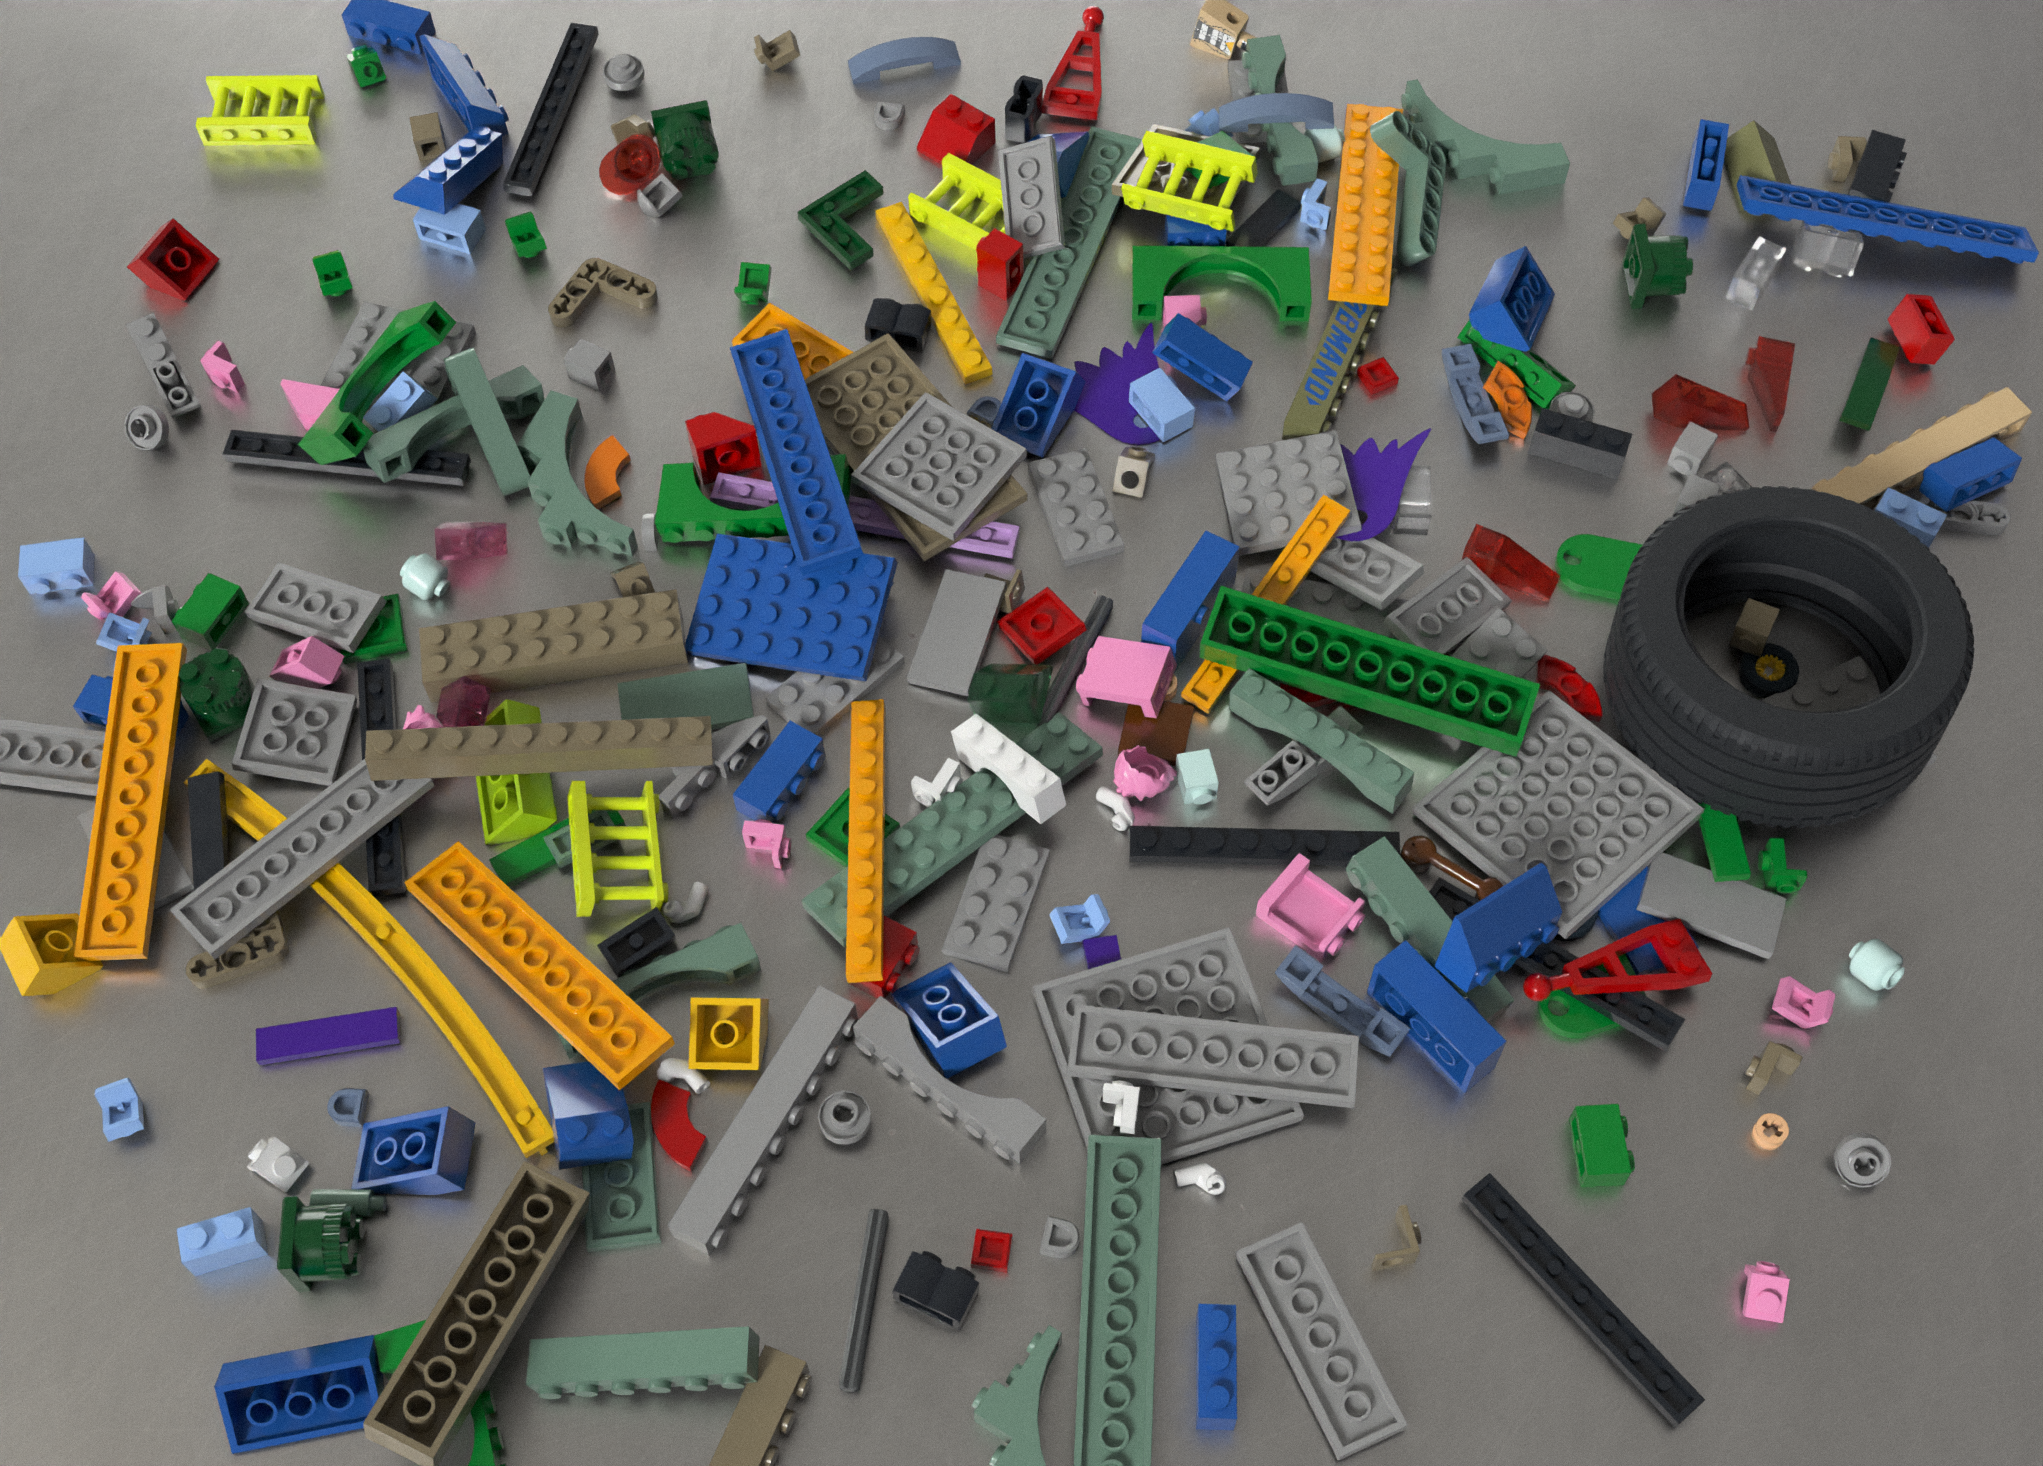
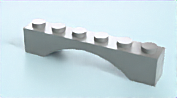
M879 996L853 1026L855 1044L862 1052L869 1056L875 1054L883 1060V1066L895 1076L901 1074L908 1079L910 1086L919 1095L926 1097L928 1094L938 1102L937 1106L943 1113L951 1118L955 1115L965 1122L966 1129L972 1135L979 1139L985 1137L994 1144V1150L1004 1159L1010 1160V1158H1013L1020 1164L1046 1133V1118L1019 1098H996L979 1095L963 1089L944 1078L928 1063L918 1049L910 1030L908 1016L882 996Z

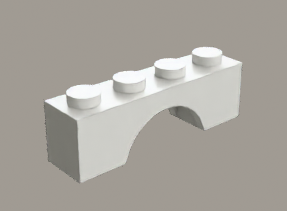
M978 714L973 715L951 731L958 758L975 772H980L984 768L994 772L1012 792L1019 807L1040 824L1066 806L1060 778Z

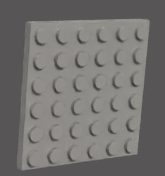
M1548 691L1534 703L1522 745L1516 757L1482 747L1413 806V814L1489 877L1498 879L1503 885L1508 884L1539 863L1544 864L1548 869L1563 912L1557 924L1559 927L1558 934L1565 939L1698 821L1704 812V808L1660 777L1657 772L1551 691Z
M1230 927L1033 986V994L1087 1150L1089 1135L1120 1136V1126H1113L1116 1104L1103 1102L1104 1083L1112 1084L1113 1081L1067 1076L1075 1004L1269 1026ZM1131 1083L1134 1087H1140L1134 1137L1161 1139V1165L1303 1121L1304 1118L1299 1102Z

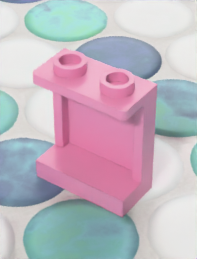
M1098 636L1094 647L1088 651L1087 665L1083 674L1078 676L1076 690L1084 706H1091L1094 698L1140 705L1145 717L1157 718L1177 664L1169 646Z
M1299 853L1260 897L1257 903L1256 916L1322 963L1329 953L1334 956L1341 949L1345 942L1343 937L1349 929L1354 932L1361 925L1366 916L1363 913L1365 900L1359 897L1356 902H1353L1308 870L1310 860Z

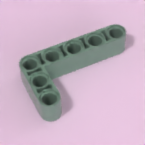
M1395 111L1372 124L1370 133L1377 146L1406 170L1397 240V255L1405 266L1411 267L1434 255L1436 252L1446 157L1442 149L1401 112Z
M474 348L444 358L445 371L454 395H459L503 496L505 497L528 488L527 482L530 474Z

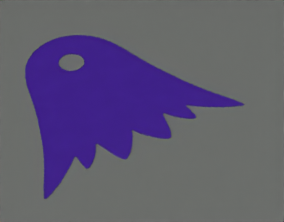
M1152 322L1141 335L1136 349L1128 341L1125 342L1122 358L1112 350L1103 347L1099 358L1100 367L1083 361L1074 362L1076 372L1086 381L1074 411L1093 422L1115 439L1133 445L1151 444L1160 440L1149 426L1139 428L1134 424V417L1139 413L1129 403L1130 383L1159 368L1157 357L1152 353L1155 348Z
M1431 428L1416 435L1399 449L1397 439H1394L1384 448L1382 453H1380L1373 438H1368L1364 441L1355 455L1344 445L1340 444L1357 511H1364L1368 518L1361 524V531L1336 538L1345 541L1367 540L1377 536L1391 524L1397 512L1402 490L1412 463L1428 437Z

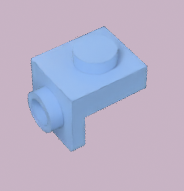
M1215 108L1206 114L1201 110L1188 120L1191 125L1184 130L1206 136L1219 133V114ZM1226 133L1230 137L1234 136L1232 133Z
M1317 178L1311 188L1307 187L1301 199L1302 211L1300 221L1322 230H1327L1331 216V207L1324 205L1327 189L1326 181Z
M109 612L96 644L116 652L118 645L148 644L152 632L146 630L149 619L143 617L139 624Z
M1091 894L1086 902L1081 905L1055 907L1049 914L1062 944L1098 938L1110 923L1108 911L1103 905L1099 894Z
M124 1078L95 1089V1097L102 1108L103 1133L108 1142L130 1136L144 1129L143 1102L130 1078Z

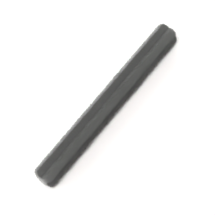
M1104 595L1097 597L1084 622L1086 631L1076 637L1035 714V723L1040 726L1045 722L1048 723L1060 710L1087 658L1089 649L1093 647L1113 609V600L1111 598H1107Z
M871 1209L868 1214L839 1379L840 1389L846 1392H858L860 1388L889 1219L888 1212L882 1209Z

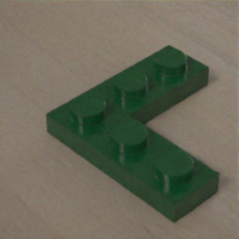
M864 170L797 212L798 220L850 270H853L872 258L874 253L873 248L843 219L884 194L883 186Z

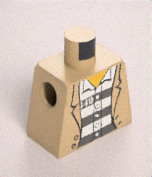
M1206 0L1200 9L1190 46L1225 59H1231L1238 47L1246 51L1247 39L1257 37L1245 32L1249 20L1246 13L1226 0Z

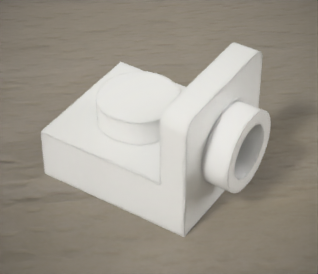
M1113 1081L1112 1084L1104 1083L1103 1102L1116 1104L1113 1126H1120V1136L1134 1137L1140 1087H1134L1133 1084L1126 1081Z

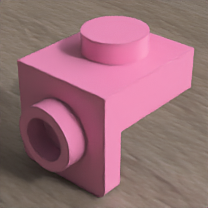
M217 341L200 361L208 378L220 388L227 387L238 393L245 383L237 366L231 363L232 358L225 343Z
M115 571L97 595L84 592L81 598L89 606L87 610L93 616L104 620L109 612L123 617L132 606L131 602L142 592L125 574Z
M764 819L755 821L744 820L742 835L745 847L771 850L774 868L782 869L784 858L790 857L792 845L791 838H787L785 826L773 824Z
M1791 976L1781 978L1779 981L1772 1009L1802 1029H1807L1829 1021L1833 1013L1832 1006L1836 994L1831 990L1815 993Z
M1757 1261L1756 1266L1745 1264L1744 1273L1748 1276L1742 1314L1745 1317L1783 1323L1790 1279L1783 1271L1779 1270V1265L1765 1261Z

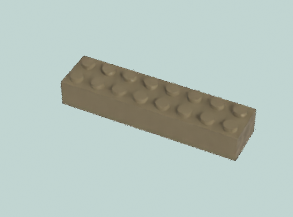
M676 589L419 628L422 683L431 703L688 663L682 610Z
M526 1161L522 1163L363 1422L365 1438L421 1466H439L588 1212L589 1192Z

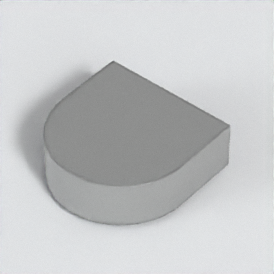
M877 101L874 111L876 126L882 130L898 128L904 118L905 105Z
M644 514L642 517V540L646 551L658 550L659 532L655 525L656 514Z
M1048 1216L1041 1242L1040 1255L1065 1259L1075 1254L1080 1244V1233L1076 1225L1069 1220Z

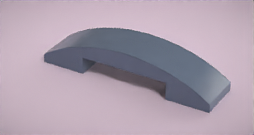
M909 37L888 41L866 49L849 59L848 67L853 84L880 80V71L929 62H932L935 70L961 65V60L955 41L937 37Z
M1295 93L1261 94L1238 99L1219 107V132H1248V124L1305 122V130L1334 128L1333 102L1310 95Z
M1466 344L1442 349L1443 364L1455 405L1472 438L1478 444L1508 439L1509 433L1500 412H1494L1486 390L1483 389V383L1479 376L1480 364L1472 345Z
M1295 945L1275 971L1278 978L1308 1007L1347 1035L1359 1036L1360 1043L1390 1057L1411 1028L1382 1007L1377 1011L1325 974L1322 971L1324 965Z

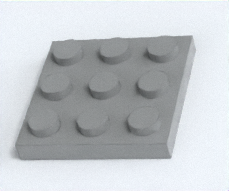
M257 679L233 757V770L330 786L335 782L357 704L356 695Z

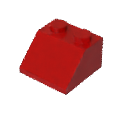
M950 94L932 111L918 142L917 151L942 165V159L948 153L973 165L996 143L995 118Z
M172 218L157 230L128 264L127 268L150 288L185 301L218 262L219 258Z
M717 412L698 415L685 421L692 457L703 485L715 482L718 472L739 475L762 467L754 425Z

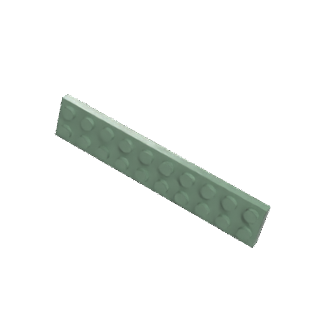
M1091 126L1089 130L1090 137L1067 196L1061 198L1065 248L1031 258L997 332L996 344L1053 358L1123 198L1112 195V183L1142 142V139Z
M1060 712L1055 714L1048 723H1043L1016 743L1057 775L1061 780L1062 786L1103 756L1102 746ZM987 768L982 769L980 772L977 771L959 784L954 792H948L941 801L937 800L884 839V916L887 917L1026 813L1019 807L1006 784L994 772ZM848 866L801 900L803 908L844 948L846 947Z
M1106 1135L1088 1136L1073 1466H1151L1161 1139Z

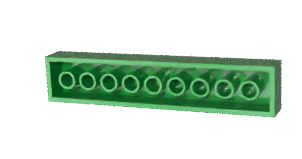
M1220 586L1200 642L1199 658L1244 672L1250 668L1266 679L1514 757L1517 756L1522 745L1540 684L1224 586Z

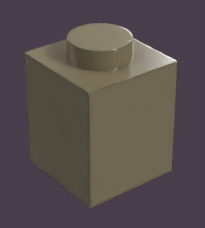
M438 112L409 117L413 142L419 160L436 159L447 149Z
M1748 598L1729 645L1760 657L1780 609Z

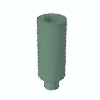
M313 1189L309 1206L349 1203L355 1207L356 1216L371 1217L374 1211L386 1210L387 1197L375 1196L373 1190Z

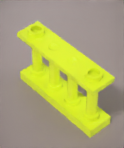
M318 75L206 76V83L215 103L212 117H197L195 126L204 146L316 144L317 135L310 116L307 115L310 100L324 99L325 97ZM299 99L295 116L279 117L283 100ZM227 100H243L239 117H224ZM255 100H271L267 117H252Z
M1146 130L1142 142L1145 156L1148 157V160L1136 186L1123 183L1121 190L1125 205L1136 210L1145 209L1210 225L1216 230L1226 229L1234 231L1236 227L1233 210L1229 209L1241 181L1255 182L1258 174L1256 157ZM1166 161L1174 163L1175 166L1164 192L1148 190L1158 163ZM1189 167L1203 170L1190 200L1175 196L1184 172ZM1221 174L1230 178L1218 207L1202 203L1213 175Z
M948 153L942 159L943 180L925 199L912 192L908 195L909 214L916 221L923 222L976 250L979 240L989 234L983 228L999 210L1003 211L1001 180ZM952 186L964 190L965 193L949 211L935 205ZM975 198L987 202L989 205L972 223L959 217ZM1005 226L1000 230L1005 233Z
M571 781L567 801L577 917H590L594 904H599L600 900H650L651 910L657 907L659 911L663 903L668 902L667 882H662L656 822L660 800L659 794H654L652 781L645 782L641 797H592L591 793H586L585 781ZM592 810H642L643 826H594V823H589L588 814H591ZM594 840H645L646 856H597L596 853H591L590 843H594ZM647 869L649 886L600 887L599 883H594L593 873H597V870Z

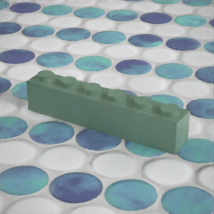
M1384 836L1354 855L1345 870L1351 884L1355 888L1360 889L1367 897L1373 912L1378 916H1382L1389 925L1394 939L1399 943L1406 940L1462 997H1467L1473 1001L1478 1009V1013L1488 1023L1505 1013L1514 1002V998L1495 974L1485 986L1478 985L1466 993L1434 967L1451 927L1452 920Z
M749 1326L530 1339L526 1385L544 1399H559L562 1397V1393L573 1392L580 1397H595L598 1395V1391L610 1390L613 1394L631 1395L634 1394L635 1389L646 1388L653 1393H668L671 1391V1387L685 1386V1389L690 1391H704L708 1389V1385L722 1384V1387L727 1389H741L745 1387V1383L758 1382L760 1336Z

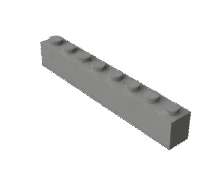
M820 985L817 987L668 1223L673 1237L708 1256L711 1255L715 1247L720 1248L724 1244L729 1234L728 1226L734 1216L739 1217L745 1210L749 1200L747 1195L754 1185L758 1186L763 1181L768 1169L766 1165L771 1156L780 1153L786 1142V1132L791 1124L796 1125L800 1121L804 1113L805 1106L803 1105L810 1094L815 1095L823 1081L822 1074L827 1066H833L841 1052L840 1045L846 1036L851 1037L854 1033L853 1026L859 1020L854 1002Z

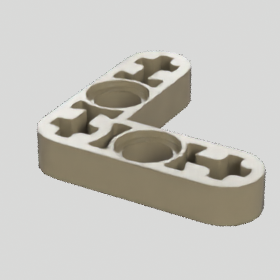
M590 258L581 264L552 300L548 307V312L553 325L566 328L576 322L600 291L642 309L655 305L658 300V293L655 283L650 279L603 259ZM618 279H623L627 281L626 284L621 287H615L612 285V283ZM576 289L586 290V293L582 296L571 295Z
M279 910L272 914L271 920L268 923L258 925L249 932L250 936L240 939L215 960L207 951L192 957L185 968L186 975L192 984L201 989L211 988L283 961L289 952V944ZM274 941V951L268 952V943ZM255 947V949L257 950L255 951L258 955L257 958H255L253 952L251 951V948ZM237 952L246 953V959L239 966L229 965V959L233 954ZM218 960H220L222 966L224 967V970L220 971L218 968L220 967L217 963ZM207 966V975L200 977L201 967Z

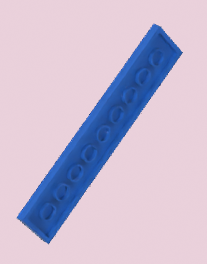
M1740 175L1736 185L1743 209L1756 216H1761L1763 213L1770 214L1784 221L1797 219L1811 226L1830 225L1843 232H1848L1850 229L1857 230L1871 237L1884 235L1898 242L1917 241L1926 247L1934 248L1938 245L1948 247L1950 250L1958 253H1964L1965 251L1976 252L1985 258H1994V256L2004 257L2018 264L2024 261L2035 263L2039 254L2026 227Z
M784 329L730 347L802 576L864 555L788 330Z

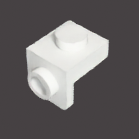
M948 758L932 783L914 776L911 781L912 795L919 803L925 806H931L937 800L941 801L944 795L948 792H954L958 785L963 782L960 774V763Z
M276 1137L269 1138L267 1142L261 1139L247 1156L252 1160L247 1168L252 1172L256 1171L284 1193L289 1190L310 1163Z

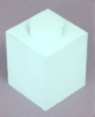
M1210 749L1177 754L1175 770L1177 771V779L1184 804H1205L1212 799H1217L1219 782Z

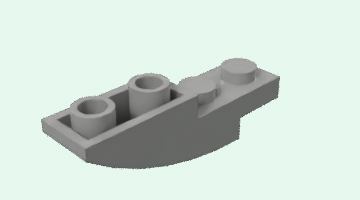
M151 313L125 324L172 419L201 407L155 314Z
M1341 706L1327 716L1358 737L1363 733L1364 727ZM1292 740L1244 781V784L1268 806L1298 790L1332 764L1308 747Z
M760 715L739 721L712 734L713 765L672 767L675 779L658 795L663 812L674 818L680 811H684L690 806L694 796L702 788L708 787L713 782L716 773L728 779L734 772H739L747 763L750 755L756 749L763 748L768 742L771 735L768 719Z

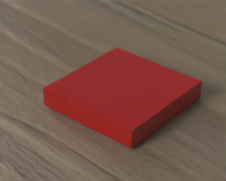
M1046 587L997 621L999 629L1035 666L1086 631L1085 623L1049 587Z

